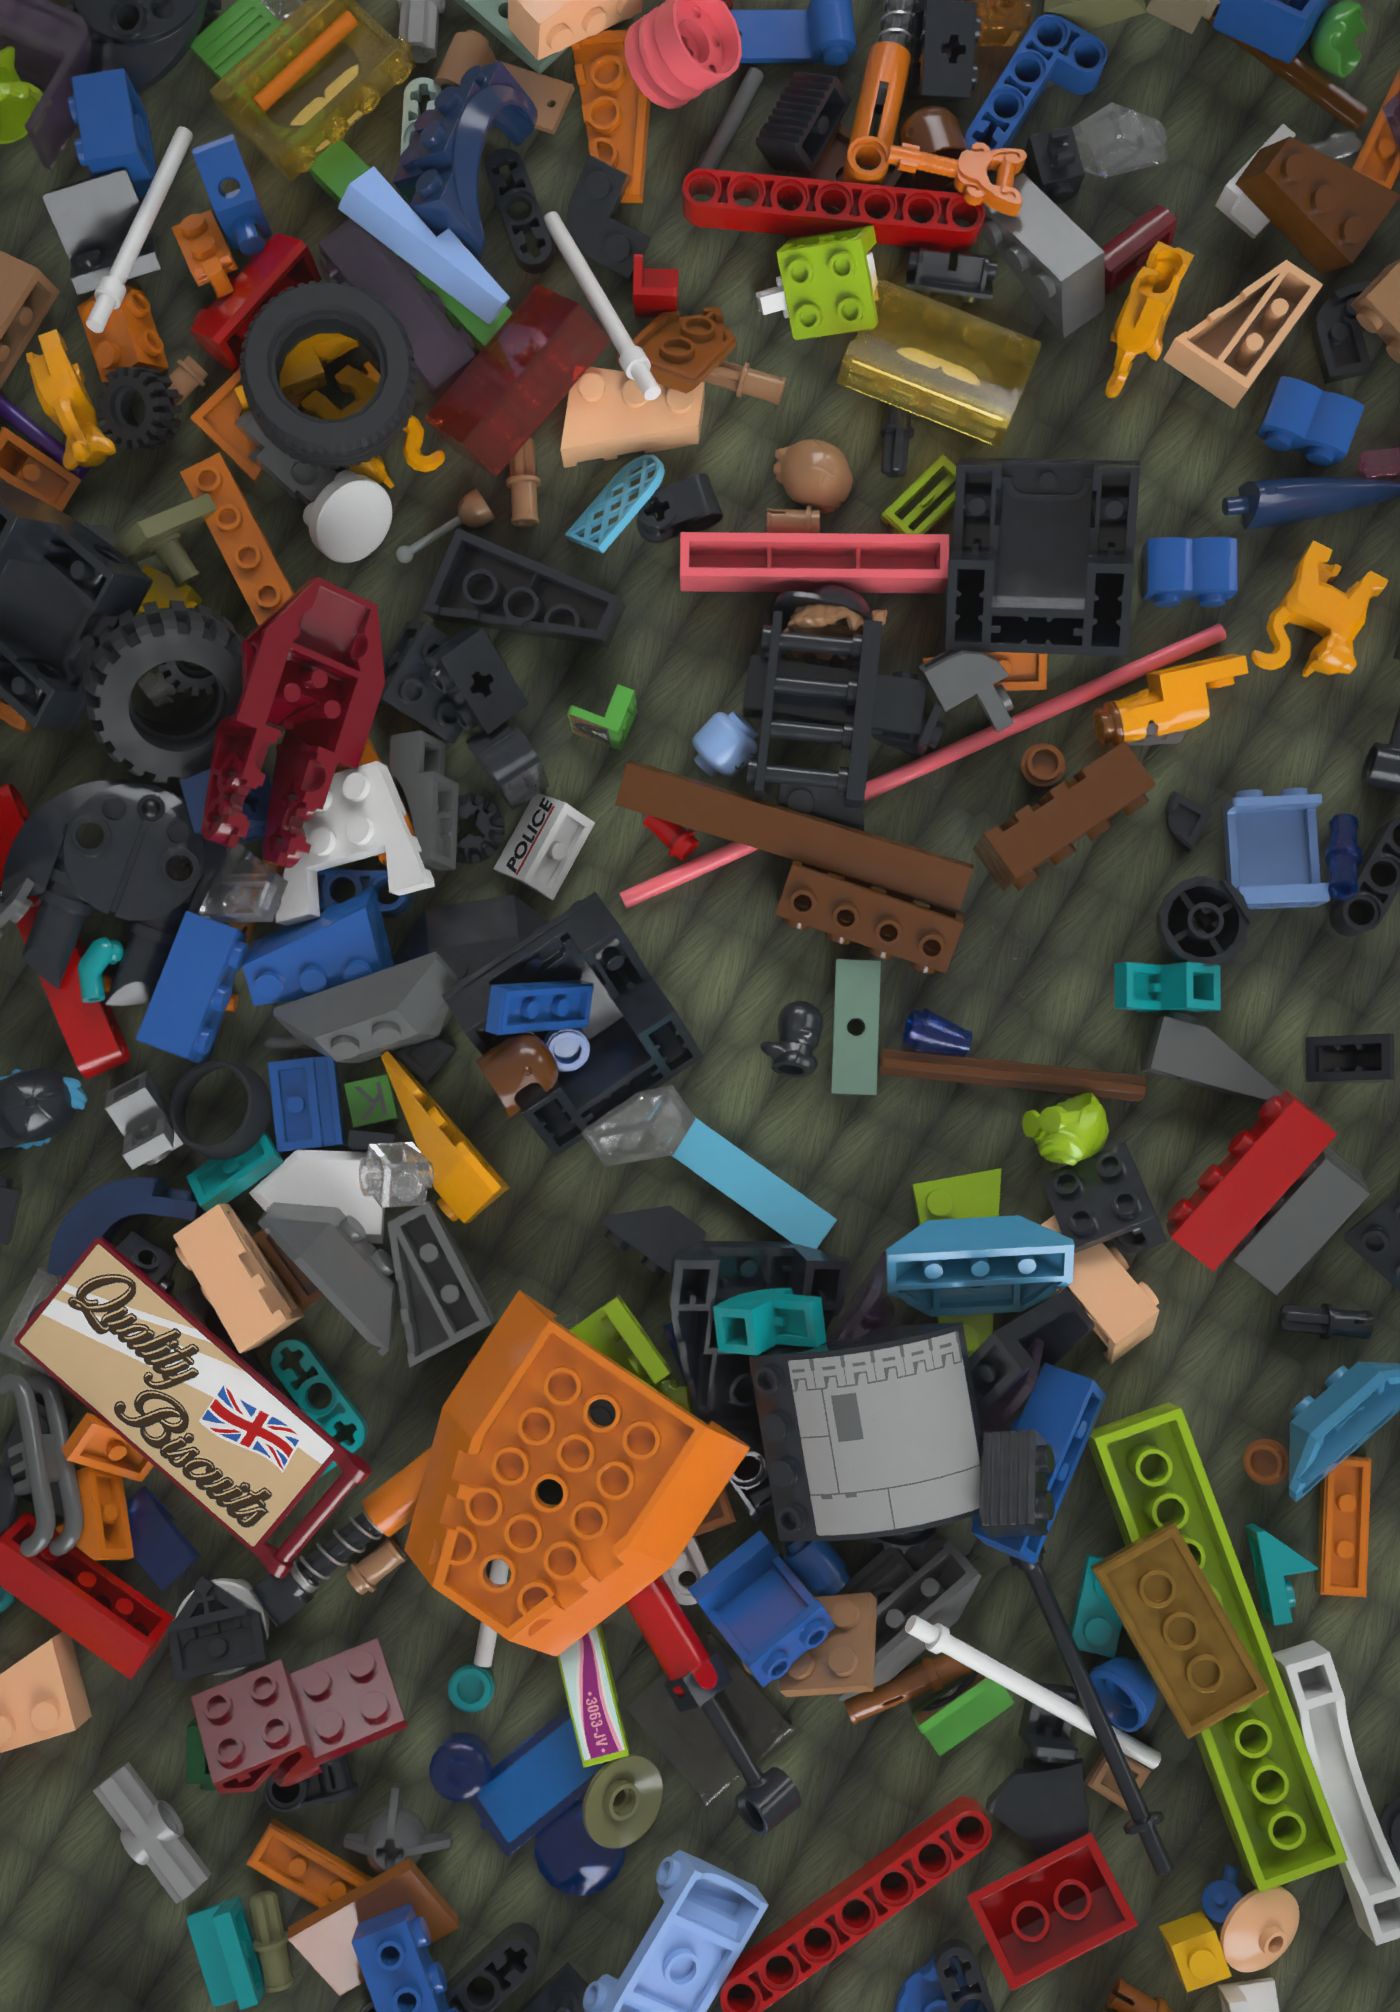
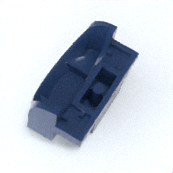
M500 60L484 66H473L461 78L460 86H449L438 94L434 102V110L425 111L416 120L414 134L408 147L400 156V166L392 182L411 202L410 208L436 237L449 228L478 262L485 248V234L478 200V173L480 157L486 144L484 142L486 133L489 129H492L494 124L517 147L522 145L524 139L533 132L538 119L537 109L533 101Z

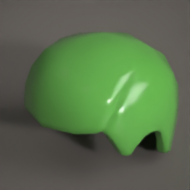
M1345 0L1331 6L1318 20L1310 40V53L1315 63L1324 71L1339 78H1344L1351 74L1362 57L1361 52L1355 46V40L1359 34L1366 33L1368 28L1361 18L1363 8L1358 2Z

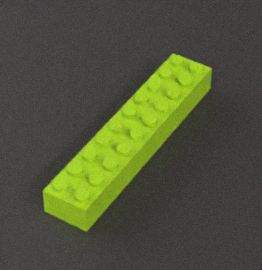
M1168 1402L1092 1429L1087 1442L1125 1546L1167 1522L1173 1521L1270 1691L1268 1694L1195 1735L1245 1875L1261 1893L1348 1861L1182 1408Z

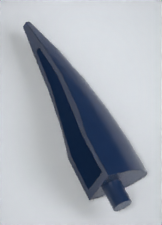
M1305 477L1248 481L1238 488L1239 496L1223 498L1222 511L1225 516L1242 514L1245 530L1282 526L1399 497L1400 482L1346 477Z

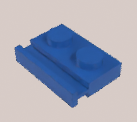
M323 1056L268 1062L277 1152L345 1145L336 1061Z

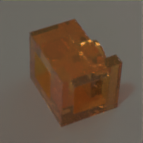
M963 0L977 2V15L981 19V32L975 46H1014L1024 30L1030 25L1032 6L1029 0Z

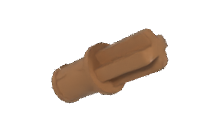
M723 360L702 382L737 392L736 397L741 398L742 394L779 405L787 378L750 368V363L747 362L742 366Z
M517 436L509 441L510 477L506 480V486L511 489V524L516 527H533L539 524L537 488L541 485L540 478L536 476L535 443L530 437Z

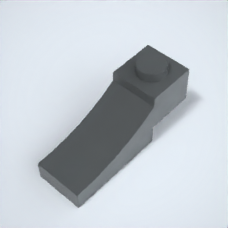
M421 730L391 735L388 768L392 779L400 783L407 798L413 822L414 836L417 837L422 852L419 853L424 865L438 871L456 870L459 783L444 776L446 743Z

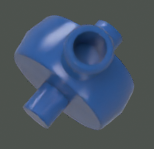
M1227 1864L1224 1867L1223 1879L1210 1883L1202 1895V1906L1206 1917L1213 1924L1221 1927L1231 1909L1245 1896L1240 1887L1236 1885L1240 1869Z

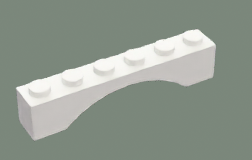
M1314 1640L1274 1652L1272 1655L1348 1861L1340 1863L1339 1867L1358 1926L1376 1946L1400 1938V1871L1383 1835L1362 1778L1350 1735L1345 1697L1330 1652Z

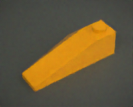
M387 1050L381 1058L433 1187L441 1196L436 1203L451 1221L455 1222L460 1218L464 1224L470 1223L510 1187L393 1052Z

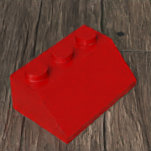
M276 232L268 242H265V247L262 251L252 255L251 261L240 274H234L229 278L234 292L219 299L217 298L211 306L204 307L196 315L193 326L189 330L200 348L231 374H234L240 368L241 346L245 342L244 335L248 332L250 322L254 321L253 317L257 312H261V307L264 304L267 305L269 303L268 300L272 297H278L277 294L282 290L285 292L287 288L292 286L296 288L298 284L303 282L304 284H309V281L320 283V280H322L308 245L300 239Z
M1091 1832L966 1896L1011 1991L1030 1983L1138 1926Z

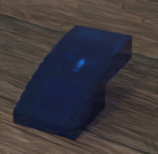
M143 1486L126 1502L134 1557L163 1591L201 1555L172 1524L175 1518L146 1486Z

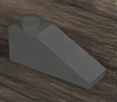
M1171 1011L1169 1017L1163 1016L1154 1020L1141 1071L1263 1105L1272 1096L1277 1095L1280 1097L1282 1095L1276 1087L1209 1028L1195 1025L1196 1017Z

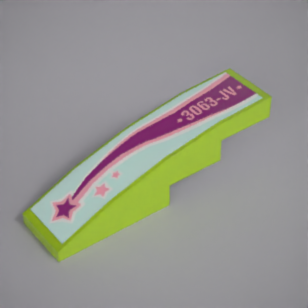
M601 1622L558 1655L583 1768L629 1756L630 1751L618 1707L619 1699L607 1656L608 1648Z

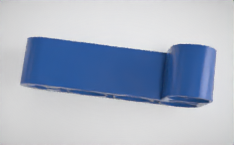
M1045 14L1038 17L968 128L965 136L968 150H971L972 145L977 142L985 143L986 138L991 141L990 151L1010 148L1050 81L1077 95H1085L1092 92L1097 87L1107 59V48L1104 42L1061 16ZM1040 42H1049L1053 47L1044 46ZM1077 63H1086L1091 68H1083L1079 66ZM1025 76L1033 82H1023L1018 77ZM1003 111L1008 113L1011 117L1002 118L999 117L996 114V112ZM989 170L987 172L988 177L991 176L995 171Z

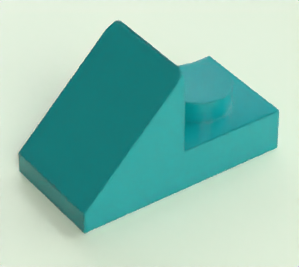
M1245 1525L1262 1617L1274 1626L1293 1623L1290 1608L1296 1606L1295 1594L1289 1579H1284V1576L1314 1571L1319 1568L1257 1525Z

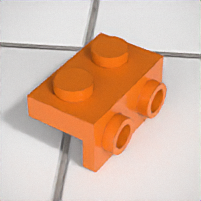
M125 285L127 290L120 307L113 309L102 333L93 332L86 325V321L96 302L94 295L77 307L102 382H109L105 375L109 372H116V368L149 367L161 372L169 368L164 353V345L158 335L150 311V303L141 289Z

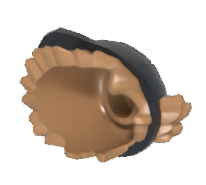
M822 584L813 589L811 593L795 590L783 592L776 598L772 610V615L774 611L783 612V631L853 638L854 633H863L864 620L883 621V626L886 623L887 617L886 609L872 611L869 604L857 592L845 586L835 584ZM790 650L795 658L814 657L829 661L834 656H838L841 660L847 659L845 655Z

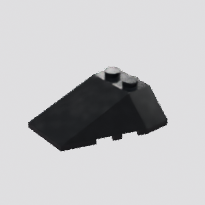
M702 1241L673 1256L667 1301L692 1414L708 1425L713 1421L728 1432L734 1430L761 1432L748 1358L751 1355L718 1352L713 1312L714 1306L729 1298L747 1292L775 1288H792L793 1295L821 1297L826 1333L833 1316L838 1317L844 1305L850 1261L846 1257L793 1244L792 1242Z

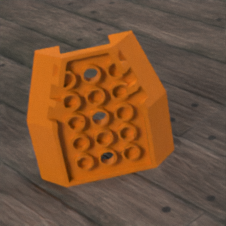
M519 1290L442 1407L404 1551L434 1589L505 1639L557 1657L675 1564L747 1454L750 1446L715 1422L711 1421L708 1425L556 1322L555 1319L558 1315ZM605 1399L612 1403L616 1412L613 1423L603 1426L593 1421L590 1415V1407L595 1400ZM552 1479L561 1485L563 1498L560 1503L549 1505L540 1499L538 1487L541 1481ZM494 1559L507 1563L511 1571L509 1582L505 1584L493 1583L486 1573L487 1563Z

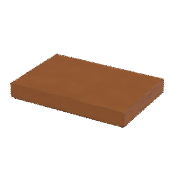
M407 1858L288 1927V1940L340 1996L365 1982L351 1943L358 1923L412 1903L416 1917H424L429 1929L431 1943L458 1929L459 1920L457 1913L412 1860Z

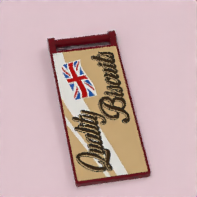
M103 1237L93 1240L14 1339L15 1344L251 1550L261 1560L265 1568L277 1578H285L294 1566V1558L356 1484H363L372 1473L371 1467L362 1458L344 1448ZM334 1461L343 1472L279 1548L269 1544L267 1540Z

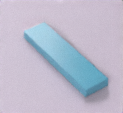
M693 1115L689 1116L665 1150L793 1244L817 1249L837 1221L832 1215Z

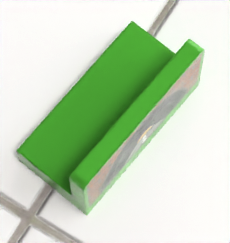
M617 684L605 717L570 705L567 715L572 732L622 751L637 714L635 690Z
M973 1672L960 1678L915 1710L912 1716L917 1728L922 1734H925L938 1755L942 1756L1015 1702L1005 1687L978 1672Z

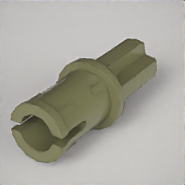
M266 1890L250 1898V1907L257 1939L252 1945L254 1951L259 1952L265 1983L264 1989L268 1993H273L291 1987L292 1983H295V1979L292 1974L287 1942H289L288 1932L284 1931L278 1897L275 1892Z

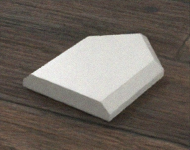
M298 1149L252 1189L249 1194L264 1210L273 1202L339 1208L346 1217L350 1215L362 1225L366 1232V1238L370 1243L383 1244L388 1153Z

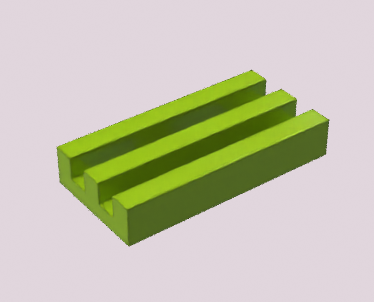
M943 454L882 513L881 520L886 525L889 523L894 528L893 532L895 534H927L955 507V491L914 531L909 527L956 482V466ZM944 469L948 475L901 520L897 514Z

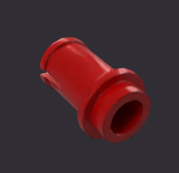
M649 815L643 821V826L648 828L670 849L668 855L672 858L677 856L681 861L684 860L699 844V841L695 838L696 831L694 829L687 830L682 825Z

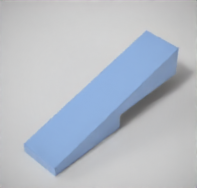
M374 166L348 185L338 206L340 211L488 325L498 318L510 297L449 228L436 237Z

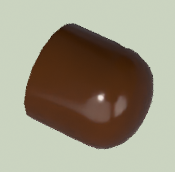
M929 106L915 111L907 118L900 130L899 146H902V143L920 146L919 151L956 160H959L963 151L968 150L958 120L955 115L943 107ZM909 173L915 189L942 191L954 182V178L947 176L937 180L924 181L917 179L914 173Z
M527 1032L516 1033L475 1060L501 1099L508 1119L522 1110L515 1100L517 1092L530 1083H539L548 1092L556 1083L559 1074L555 1057L547 1045L536 1035Z

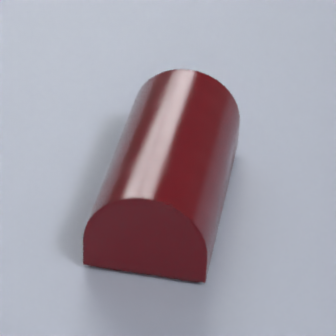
M1161 205L1154 206L1101 248L1105 253V295L1107 293L1110 294L1146 265L1150 252L1158 241L1169 246L1172 245L1177 218L1168 209Z

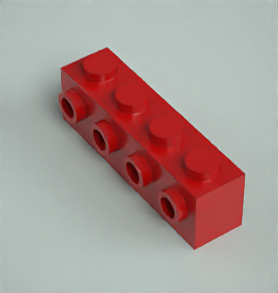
M1287 1089L1280 1097L1274 1095L1262 1106L1258 1113L1259 1121L1249 1132L1243 1130L1235 1136L1228 1146L1227 1150L1230 1153L1218 1166L1216 1164L1209 1166L1200 1176L1197 1182L1199 1188L1188 1200L1185 1198L1180 1199L1168 1213L1167 1219L1169 1222L1166 1224L1170 1237L1213 1272L1337 1136V1133L1327 1121Z
M25 1512L0 1537V1586L132 1680L156 1651L168 1631V1625L175 1618L75 1546L61 1556L51 1554L49 1544L35 1556L26 1557L22 1555L20 1545L33 1534L36 1526V1518ZM54 1532L51 1540L58 1537L59 1534Z

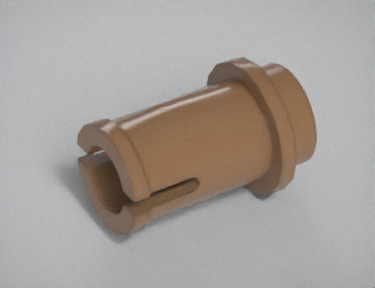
M187 356L184 361L178 359L176 363L179 366L169 376L173 383L168 389H177L180 396L173 399L174 405H181L198 385L202 388L206 385L203 380L208 376L207 372L190 356Z
M807 505V510L767 508L766 531L767 533H820V510H812V505Z
M387 1537L382 1544L359 1563L356 1561L350 1563L351 1569L346 1573V1577L359 1594L364 1595L367 1591L373 1593L377 1590L376 1584L407 1559L399 1545L391 1537Z

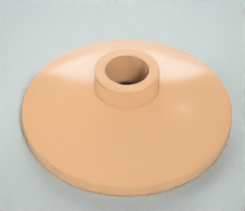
M1277 1886L1259 1893L1257 1889H1254L1242 1897L1231 1909L1221 1929L1220 1945L1226 1962L1232 1968L1241 1972L1261 1970L1276 1961L1289 1947L1298 1928L1300 1913L1295 1897L1288 1890Z

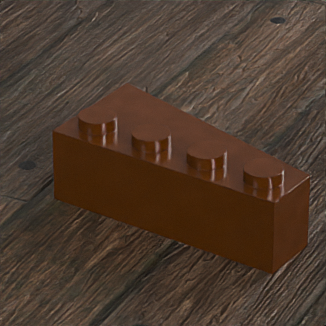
M1125 741L1080 770L1073 776L1074 779L1070 782L1066 780L1048 791L1032 808L1027 805L1013 814L1010 819L1000 826L1001 829L996 825L983 834L973 847V850L1002 891H1005L1012 885L1020 891L1040 877L1036 870L1038 867L1051 860L1054 866L1058 865L1077 851L1073 843L1085 835L1088 836L1090 841H1093L1113 827L1109 820L1111 817L1122 810L1129 816L1149 802L1145 794L1156 784Z

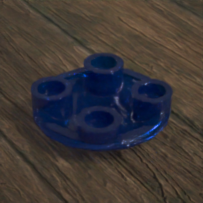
M562 1801L544 1818L536 1833L534 1855L539 1871L551 1886L566 1894L586 1896L601 1891L615 1880L625 1862L626 1847L611 1849L596 1843L588 1835L584 1827L582 1817L583 1801Z

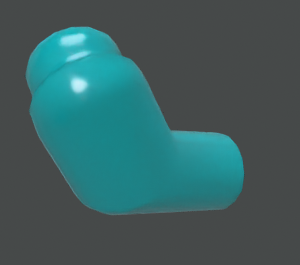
M107 937L94 940L80 959L78 975L82 1002L95 1003L105 999L102 972L108 963L116 964L118 961H121L124 954L123 946L118 940H109Z

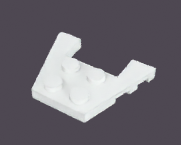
M374 761L361 765L358 769H348L334 773L323 810L316 809L312 817L302 827L306 834V843L311 844L309 854L303 853L295 866L285 868L276 911V923L289 926L320 917L318 871L386 853L390 893L401 896L435 887L432 873L430 870L425 869L419 855L422 849L417 837L411 835L404 819V815L407 813L387 765Z

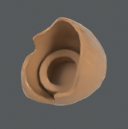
M805 439L791 446L776 450L775 457L778 461L774 464L773 473L777 475L776 479L778 482L783 484L785 492L790 499L806 508L807 505H812V510H820L821 514L833 512L841 506V503L845 502L852 489L853 476L844 453L838 447L823 440Z

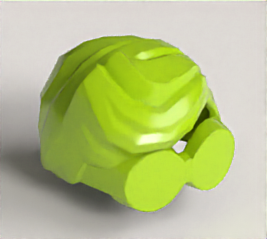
M1083 1093L1074 1098H1068L1056 1106L1045 1108L1041 1114L1036 1110L1027 1111L1022 1121L1025 1135L1034 1139L1041 1156L1054 1163L1072 1166L1101 1151L1105 1146L1109 1133L1105 1109L1093 1093Z

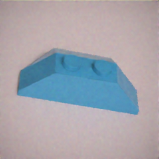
M1019 1215L927 1220L886 1249V1290L891 1296L901 1298L908 1305L931 1317L1022 1312L1050 1296L1059 1287L1063 1289L1073 1283L1075 1244L1073 1239Z
M1358 1361L1349 1370L1343 1365L1325 1381L1324 1384L1327 1386V1390L1315 1400L1311 1395L1307 1396L1291 1411L1290 1414L1294 1419L1290 1421L1289 1496L1295 1502L1300 1500L1400 1411V1364Z

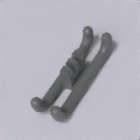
M14 1373L0 1376V1395L9 1392L14 1394L23 1442L7 1450L10 1460L23 1458V1461L10 1467L12 1477L26 1476V1479L13 1485L14 1493L18 1496L32 1493L36 1516L35 1530L29 1538L21 1543L20 1551L22 1555L32 1557L44 1550L49 1544L50 1553L55 1556H61L76 1545L81 1537L84 1526V1514L75 1463L67 1461L61 1450L70 1437L63 1396L60 1387L52 1378L38 1375L25 1379V1377ZM38 1393L44 1399L50 1434L41 1433L35 1395ZM58 1482L64 1512V1528L58 1537L51 1540L56 1523L50 1483Z

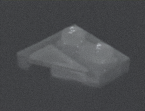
M239 842L236 848L226 847V855L208 889L198 914L219 923L273 922L275 914L281 906V899L288 881Z

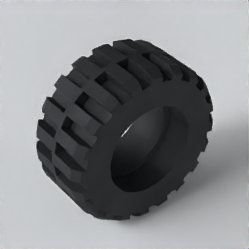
M170 600L169 608L158 609L157 602L154 601L143 604L145 612L134 616L130 609L118 616L120 626L114 629L111 625H107L99 633L100 646H91L86 658L88 669L83 672L85 701L92 730L98 742L105 744L106 753L115 762H121L124 759L127 771L137 776H142L144 771L150 772L151 779L154 782L166 784L168 777H177L180 784L182 780L211 769L219 721L236 713L243 691L242 641L245 638L242 634H237L233 624L223 616L215 619L211 609L197 604L194 610L190 611L187 610L184 601ZM170 661H187L203 666L214 674L218 686L214 699L202 713L190 720L179 723H162L151 720L139 713L131 702V692L138 679L149 669Z

